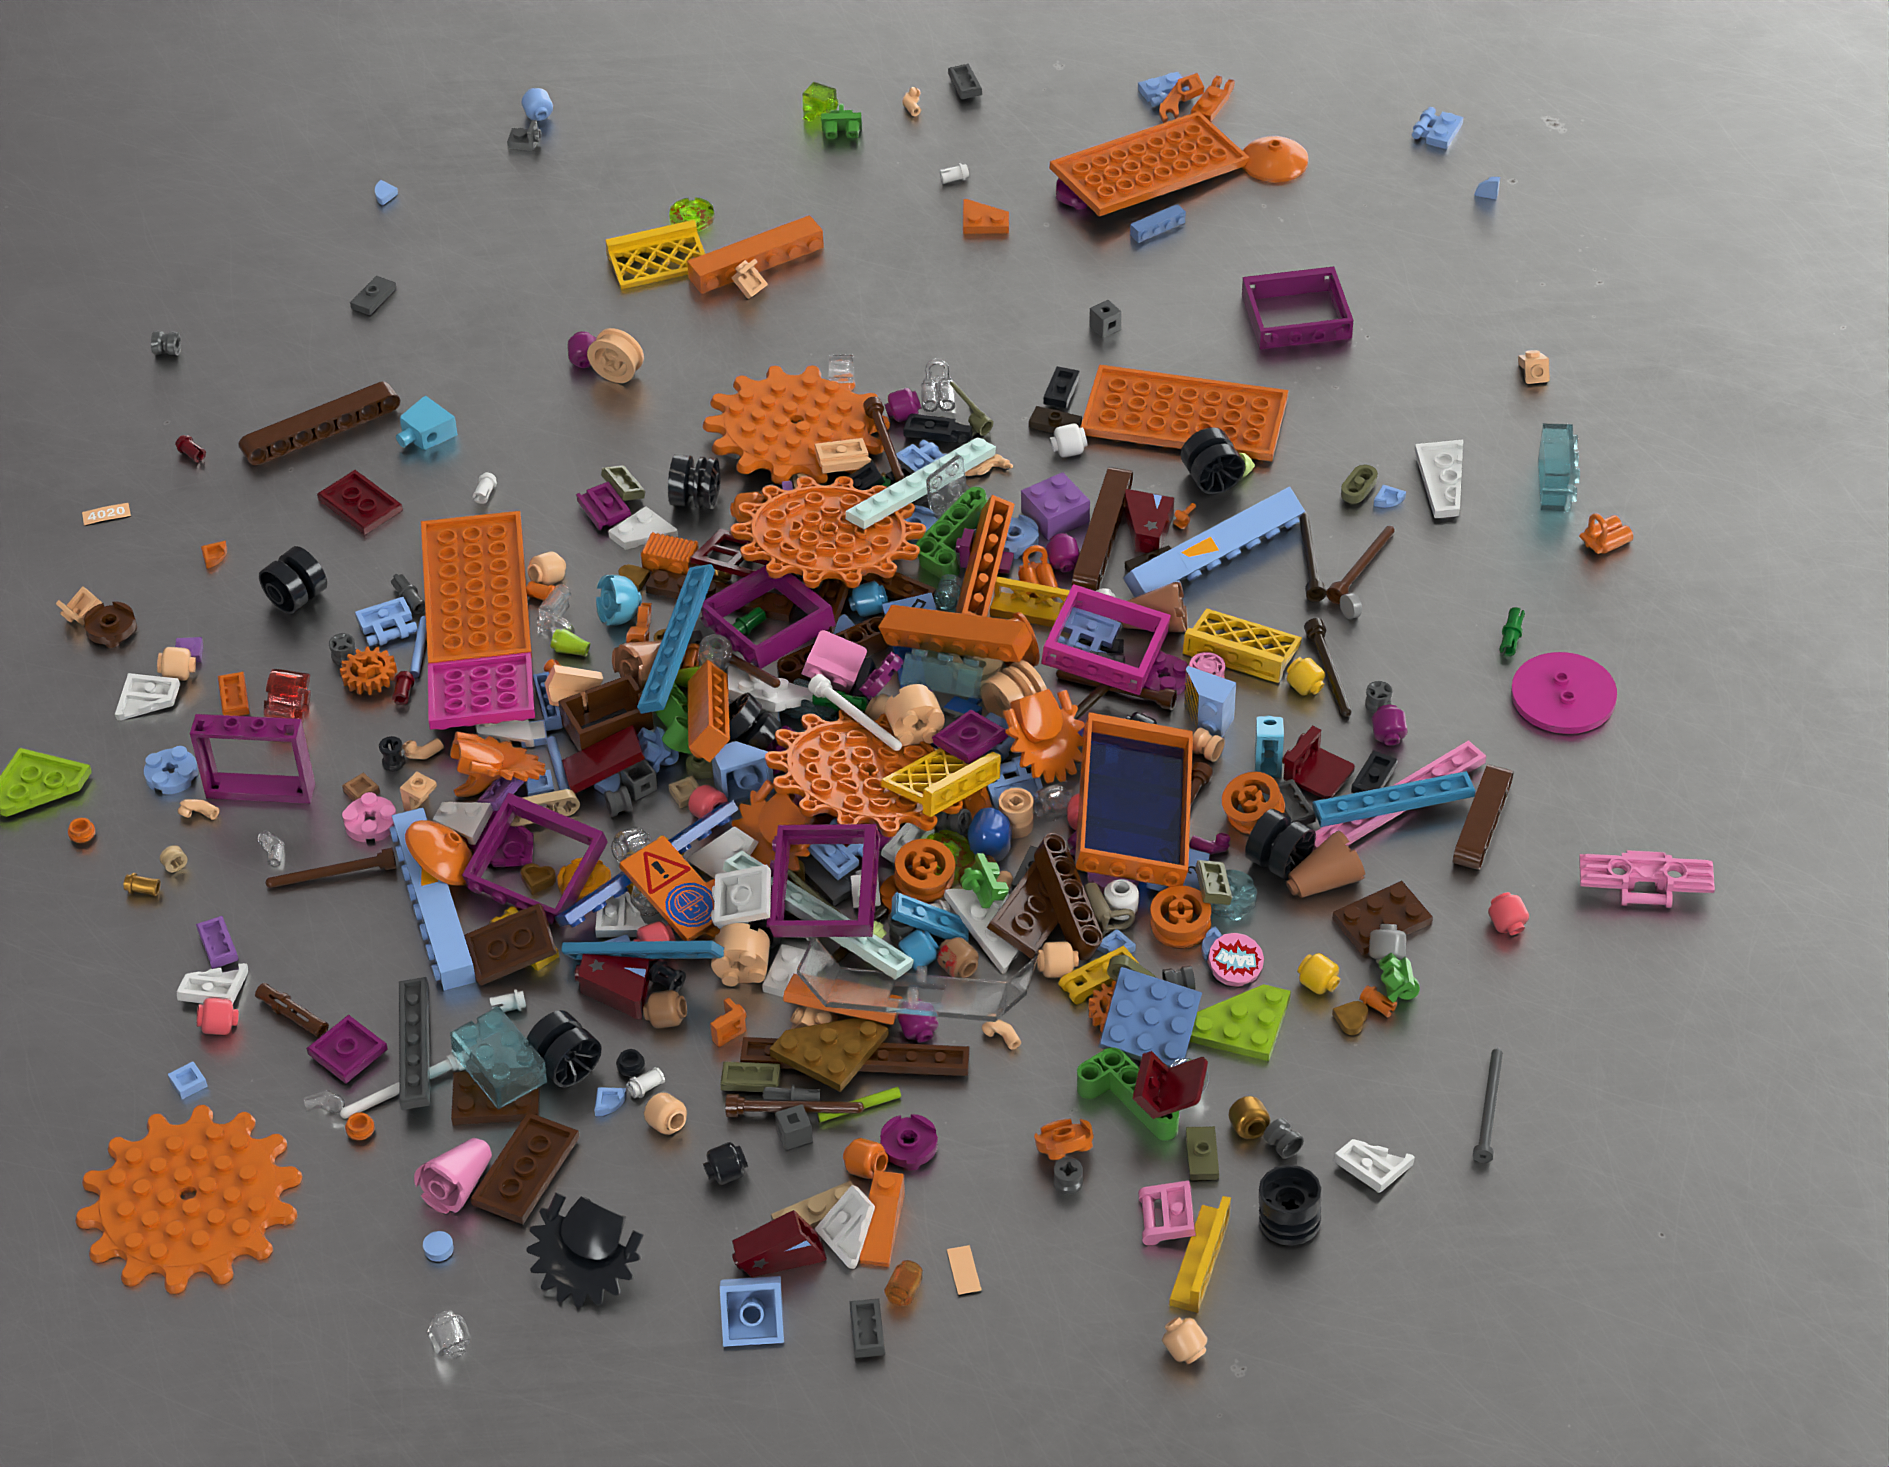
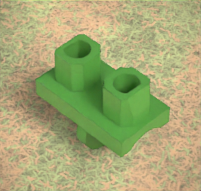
M843 103L839 104V110H831V113H821L822 131L825 132L826 139L837 138L838 131H846V137L849 139L858 138L859 131L862 130L861 112L853 113V110H844Z
M977 853L975 863L972 867L964 870L965 874L961 877L960 883L965 890H973L976 893L982 908H990L994 900L1003 901L1009 888L1006 882L996 881L1000 875L998 864L988 862L984 854Z
M1389 953L1379 961V967L1384 971L1381 975V981L1386 985L1387 997L1393 1003L1398 997L1410 1000L1419 994V982L1413 977L1411 962L1406 957L1399 961L1393 953Z

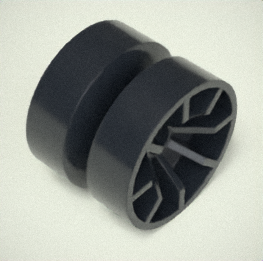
M1202 429L1193 434L1182 447V462L1192 475L1199 489L1206 494H1219L1231 489L1240 481L1244 474V460L1222 429Z
M299 546L292 547L281 555L278 561H273L259 572V582L264 593L277 608L287 614L295 613L308 602V599H313L327 588V578L321 565L307 550Z
M749 692L744 693L729 705L730 740L728 743L737 741L765 750L774 740L776 731L781 729V723L769 711L759 714L762 704Z
M1270 809L1260 817L1247 840L1245 856L1248 860L1263 868L1269 866L1270 872L1288 881V874L1312 853L1316 841V833L1313 829L1298 821L1292 823V819L1282 812Z
M559 1010L546 1015L535 1024L526 1038L524 1051L557 1086L570 1087L583 1080L592 1072L600 1059L602 1047L600 1042L584 1029L569 1012Z

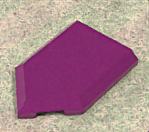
M493 811L475 845L469 844L467 838L461 836L473 852L478 848L498 811ZM522 825L510 826L489 864L493 867L525 866L526 864L533 863V833Z

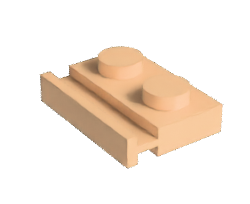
M863 438L815 444V454L822 468V473L860 469L871 462Z

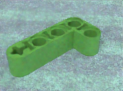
M969 488L915 544L920 548L918 555L920 566L942 580H954L960 574L954 549L956 548L957 539L962 538L964 528L975 529L978 525L981 510L988 501L983 488Z
M674 683L664 710L654 712L668 728L662 736L663 743L675 751L692 754L688 748V699Z
M1114 1047L1107 1048L1078 1066L1077 1092L1081 1097L1094 1099L1111 1090L1158 1139L1165 1141L1174 1139L1179 1132V1111L1152 1119L1132 1099L1139 1068L1123 1051Z

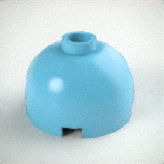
M604 575L600 578L597 589H601V597H596V606L601 622L607 621V626L625 624L633 619L638 611V607L642 603L641 593L638 592L635 584L629 578L620 575Z

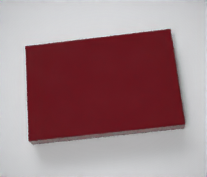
M357 470L350 472L317 493L318 500L364 535L403 511L400 502Z
M631 725L563 759L562 763L569 787L576 794L644 760L645 757L634 726Z

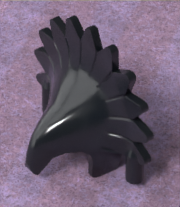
M556 1192L549 1208H541L539 1211L545 1225L531 1226L529 1230L540 1240L526 1249L527 1253L540 1257L530 1268V1271L534 1274L546 1273L541 1289L546 1291L557 1286L556 1300L558 1302H563L572 1294L575 1306L582 1307L589 1295L596 1305H601L603 1303L604 1290L618 1296L621 1292L618 1279L632 1280L634 1278L627 1263L636 1262L641 1259L637 1249L644 1234L633 1230L625 1247L619 1241L626 1216L605 1209L593 1203L589 1198L582 1196L571 1207L567 1215L562 1216L559 1212L566 1196Z

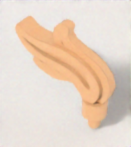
M995 454L993 457L964 472L963 475H982L990 471L992 467L1012 469L1013 465L1001 455Z

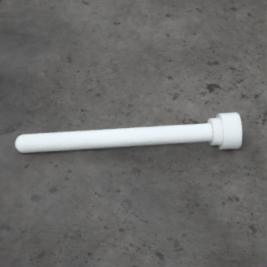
M818 674L811 679L808 690L816 697H826L893 750L899 751L902 748V743L834 691L830 680L824 675Z
M460 1046L450 1051V1055L446 1056V1060L431 1066L430 1079L451 1069L453 1072L456 1070L461 1072L469 1068L470 1063L463 1048ZM399 1082L342 1108L340 1116L348 1119L355 1113L363 1112L399 1095Z

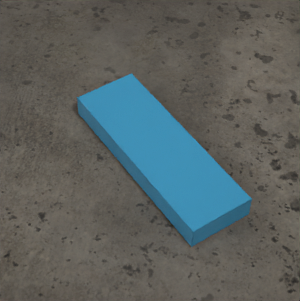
M898 892L892 897L891 919L925 932L928 931L944 939L961 937L967 942L969 941V930L962 922L960 916Z

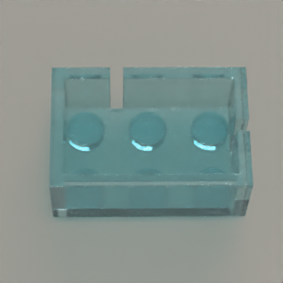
M1543 423L1538 455L1540 510L1571 511L1572 501L1576 502L1577 487H1574V484L1579 483L1580 468H1575V466H1578L1579 452L1574 451V449H1577L1578 435L1573 434V424Z
M912 648V652H906L900 685L920 684L926 686L928 690L978 699L984 666L979 665V660L964 658L963 662L953 660V655L938 653L937 657L927 656V650Z
M499 1006L477 1017L476 1024L470 1021L450 1032L453 1055L498 1109L547 1083L545 1061L532 1045L528 1046V1040Z

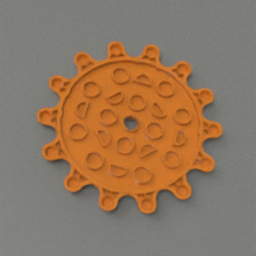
M814 365L808 366L800 375H789L781 367L771 366L766 373L767 378L760 381L752 380L743 375L736 377L733 388L738 393L733 395L715 394L710 402L711 407L720 410L722 414L708 416L703 422V429L705 431L723 435L722 438L715 440L712 445V452L721 456L737 454L741 457L736 465V470L739 473L750 474L756 469H768L772 473L771 480L776 484L789 481L792 475L798 473L813 478L817 484L827 482L828 475L827 473H822V468L815 454V444L863 438L868 454L877 455L881 454L884 450L881 440L871 436V434L877 432L873 419L866 415L863 408V403L866 399L878 396L875 393H853L852 390L855 388V382L853 377L849 375H843L836 380L821 378L819 368ZM882 415L884 423L888 430L890 428V422L886 416ZM859 469L847 470L846 472L854 473Z
M808 476L799 477L796 480L797 487L793 490H783L773 485L765 486L762 489V494L766 502L760 504L744 502L738 507L741 516L751 521L736 523L731 526V533L735 539L751 541L750 544L744 545L740 549L744 560L769 561L766 565V571L771 578L777 579L791 573L802 575L804 584L808 588L818 587L825 579H839L847 587L856 588L859 586L862 576H866L868 573L891 578L897 570V565L892 560H915L920 553V548L907 541L920 539L926 532L924 524L904 520L911 517L915 511V506L912 503L866 529H862L846 520V511L887 488L886 486L877 485L868 490H858L853 487V479L847 476L838 477L833 484L827 486L817 484L813 478Z
M842 709L838 712L839 719L837 721L829 722L815 714H805L802 716L801 722L806 731L793 732L787 729L776 731L775 738L777 744L787 750L767 752L765 754L766 765L771 769L786 773L774 778V789L779 794H797L802 796L803 799L799 802V809L802 815L812 817L820 813H828L837 818V824H876L881 834L885 837H894L902 823L914 824L924 831H931L936 826L937 817L935 815L930 817L923 814L922 804L881 786L883 778L937 750L930 745L931 743L920 741L918 745L902 746L899 751H895ZM885 713L881 714L874 722L895 737ZM960 800L941 812L957 814L963 807V801Z
M206 1105L196 1106L190 1119L179 1125L169 1124L168 1120L161 1114L151 1115L147 1122L148 1134L139 1141L132 1142L122 1137L111 1139L108 1153L115 1159L114 1165L107 1170L88 1171L85 1173L82 1181L83 1188L98 1194L99 1200L91 1206L80 1209L75 1219L79 1228H97L103 1233L102 1237L92 1244L89 1251L90 1259L95 1263H103L114 1257L124 1259L126 1265L121 1273V1281L124 1285L130 1287L138 1285L149 1274H162L165 1277V1289L170 1294L183 1292L187 1287L189 1278L198 1272L209 1274L216 1284L223 1285L230 1282L234 1275L232 1262L236 1257L250 1255L257 1260L270 1257L273 1247L264 1237L265 1231L272 1225H289L297 1219L296 1209L292 1205L280 1201L279 1197L284 1190L298 1186L302 1181V1174L296 1167H278L274 1164L277 1156L287 1148L286 1139L280 1134H272L262 1139L252 1138L251 1131L256 1124L254 1117L248 1112L239 1113L233 1120L225 1124L214 1123L213 1112ZM195 1191L196 1195L194 1198L182 1199L181 1195Z

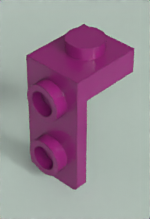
M964 528L962 538L957 539L956 553H960V567L967 568L975 537L974 529ZM1003 551L998 572L1010 573L1014 553Z

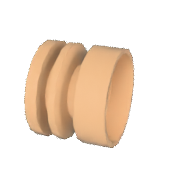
M1021 660L1020 663L1014 662L1010 666L1005 667L1001 673H996L982 681L980 696L988 713L992 712L1004 718L1003 711L1011 709L1010 703L1012 701L1044 691L1047 688L1036 669L1028 662Z

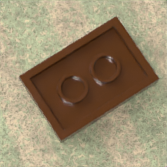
M1399 881L1334 911L1332 919L1362 955H1366L1369 953L1370 933L1373 930L1380 929V924L1397 925V930L1405 932L1407 936L1431 925L1433 916L1403 881Z
M540 903L464 935L472 959L475 976L481 986L557 954L544 908Z
M539 1068L454 1072L452 1125L520 1122L527 1112L539 1116Z

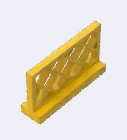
M695 220L605 239L606 255L608 260L611 261L621 290L688 275L687 261L692 259V257L696 258L705 254L697 233ZM695 242L693 249L683 246L684 244ZM666 248H673V251L670 254H667L660 250ZM678 251L688 254L685 260L675 257ZM651 253L648 259L638 256L639 254ZM656 256L666 259L662 265L652 261ZM629 258L626 264L616 261L617 259ZM634 261L643 264L640 270L630 267ZM670 262L680 265L678 269L674 270L667 268ZM648 267L658 270L656 274L652 275L644 272ZM626 272L635 275L634 279L626 281L623 280V276Z
M1206 608L1192 629L1188 628L1185 632L1182 654L1194 657L1203 652L1214 653L1224 660L1225 667L1279 684L1283 676V670L1301 645L1302 637ZM1208 619H1212V620L1219 621V622H1218V623L1209 624V622H1208L1207 620H1208ZM1238 627L1243 630L1233 631L1232 628ZM1223 629L1226 631V633L1216 634L1215 632ZM1261 634L1267 637L1257 639L1255 635ZM1249 637L1250 640L1241 642L1239 638ZM1280 642H1287L1291 645L1281 646ZM1272 644L1275 648L1265 649L1263 646Z
M939 748L883 778L881 786L922 804V813L932 817L1000 779L1001 755L991 752L981 756L971 764H966L964 761L953 755H948L950 753Z

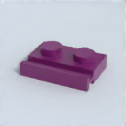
M609 482L586 490L587 493L576 494L577 502L598 530H601L604 525L608 524V526H611L631 516L630 509Z

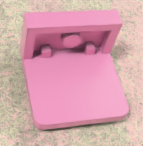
M821 630L801 674L811 679L818 674H822L830 680L833 688L850 694L867 650L863 646Z

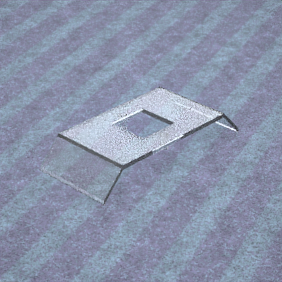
M812 937L797 968V975L825 1007L996 1022L1027 995L1038 955L1007 982L927 975L926 966H917L916 974L904 973L897 979H894L883 971L840 967L816 937ZM894 986L911 987L908 989V999L890 998ZM917 988L944 990L940 1003L918 1001L919 989Z

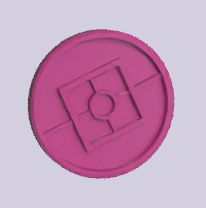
M1551 652L1535 656L1519 667L1512 680L1511 697L1520 715L1536 727L1554 733L1577 734L1593 730L1610 718L1616 706L1617 687L1611 674L1596 661L1579 654Z

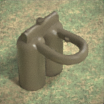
M1088 883L1083 886L1103 938L1107 932L1114 931L1115 929L1119 931L1124 930L1135 921L1133 910L1120 909L1111 911L1096 883ZM1124 915L1129 916L1124 923L1108 925L1110 918Z

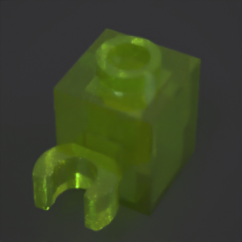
M813 82L802 94L803 111L807 112L803 117L804 120L811 122L816 116L821 117V113H831V110H836L838 107L837 91L835 88Z

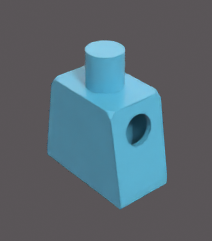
M425 395L401 415L402 432L396 435V440L402 447H406L413 442L422 450H427L458 435L455 416Z
M1256 717L1255 772H1263L1277 778H1282L1284 727L1283 718ZM1265 750L1273 751L1274 756L1271 758L1264 757Z

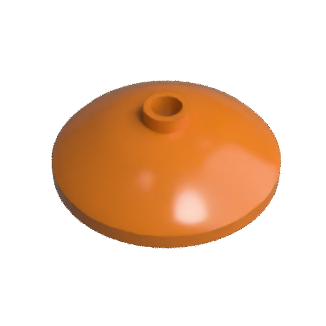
M1261 137L1252 141L1243 149V152L1250 157V160L1243 169L1250 176L1261 181L1285 182L1293 180L1302 175L1308 166L1306 150L1296 141L1286 137Z
M419 820L413 822L406 830L405 841L416 862L426 872L444 883L455 886L466 885L467 883L462 874L473 855L462 837L451 828L434 821Z

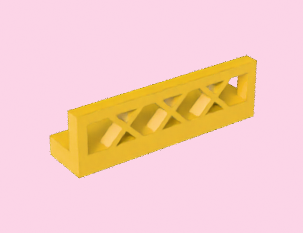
M997 577L994 586V599L990 606V616L1011 619L1014 613L1021 612L1029 623L1053 627L1070 590ZM1001 587L1010 588L1014 593L1001 592ZM1026 592H1033L1038 598L1029 597ZM1050 597H1059L1063 602H1054Z
M1222 1196L1219 1208L1201 1205L1195 1223L1196 1236L1190 1237L1169 1299V1306L1199 1313L1230 1220V1197Z

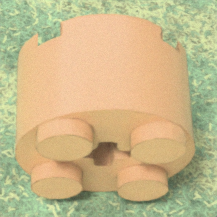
M920 684L908 685L899 689L900 693L894 698L891 695L886 701L884 708L895 738L902 743V746L918 745L920 741L933 743L932 737L942 730L945 722L944 714L935 694L928 690L926 686Z
M733 923L723 926L720 929V933L715 935L714 942L724 947V957L712 958L711 966L714 973L722 979V983L726 986L764 981L768 967L769 936L760 928H758V931L750 929V924Z

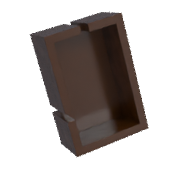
M631 674L586 690L585 696L588 711L586 714H584L581 693L558 701L562 724L578 751L631 725L634 726L637 735L642 728L647 730L654 729L652 712L640 713L637 708L642 692L640 693V688ZM624 708L627 713L581 729V726Z

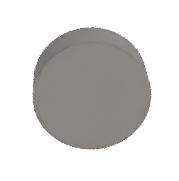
M1352 592L1341 596L1340 608L1343 615L1347 619L1359 617L1362 613V604L1359 597Z

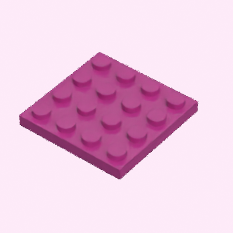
M531 652L428 663V717L430 730H445L450 727L459 726L471 727L485 723L498 724L503 721H524L535 718Z

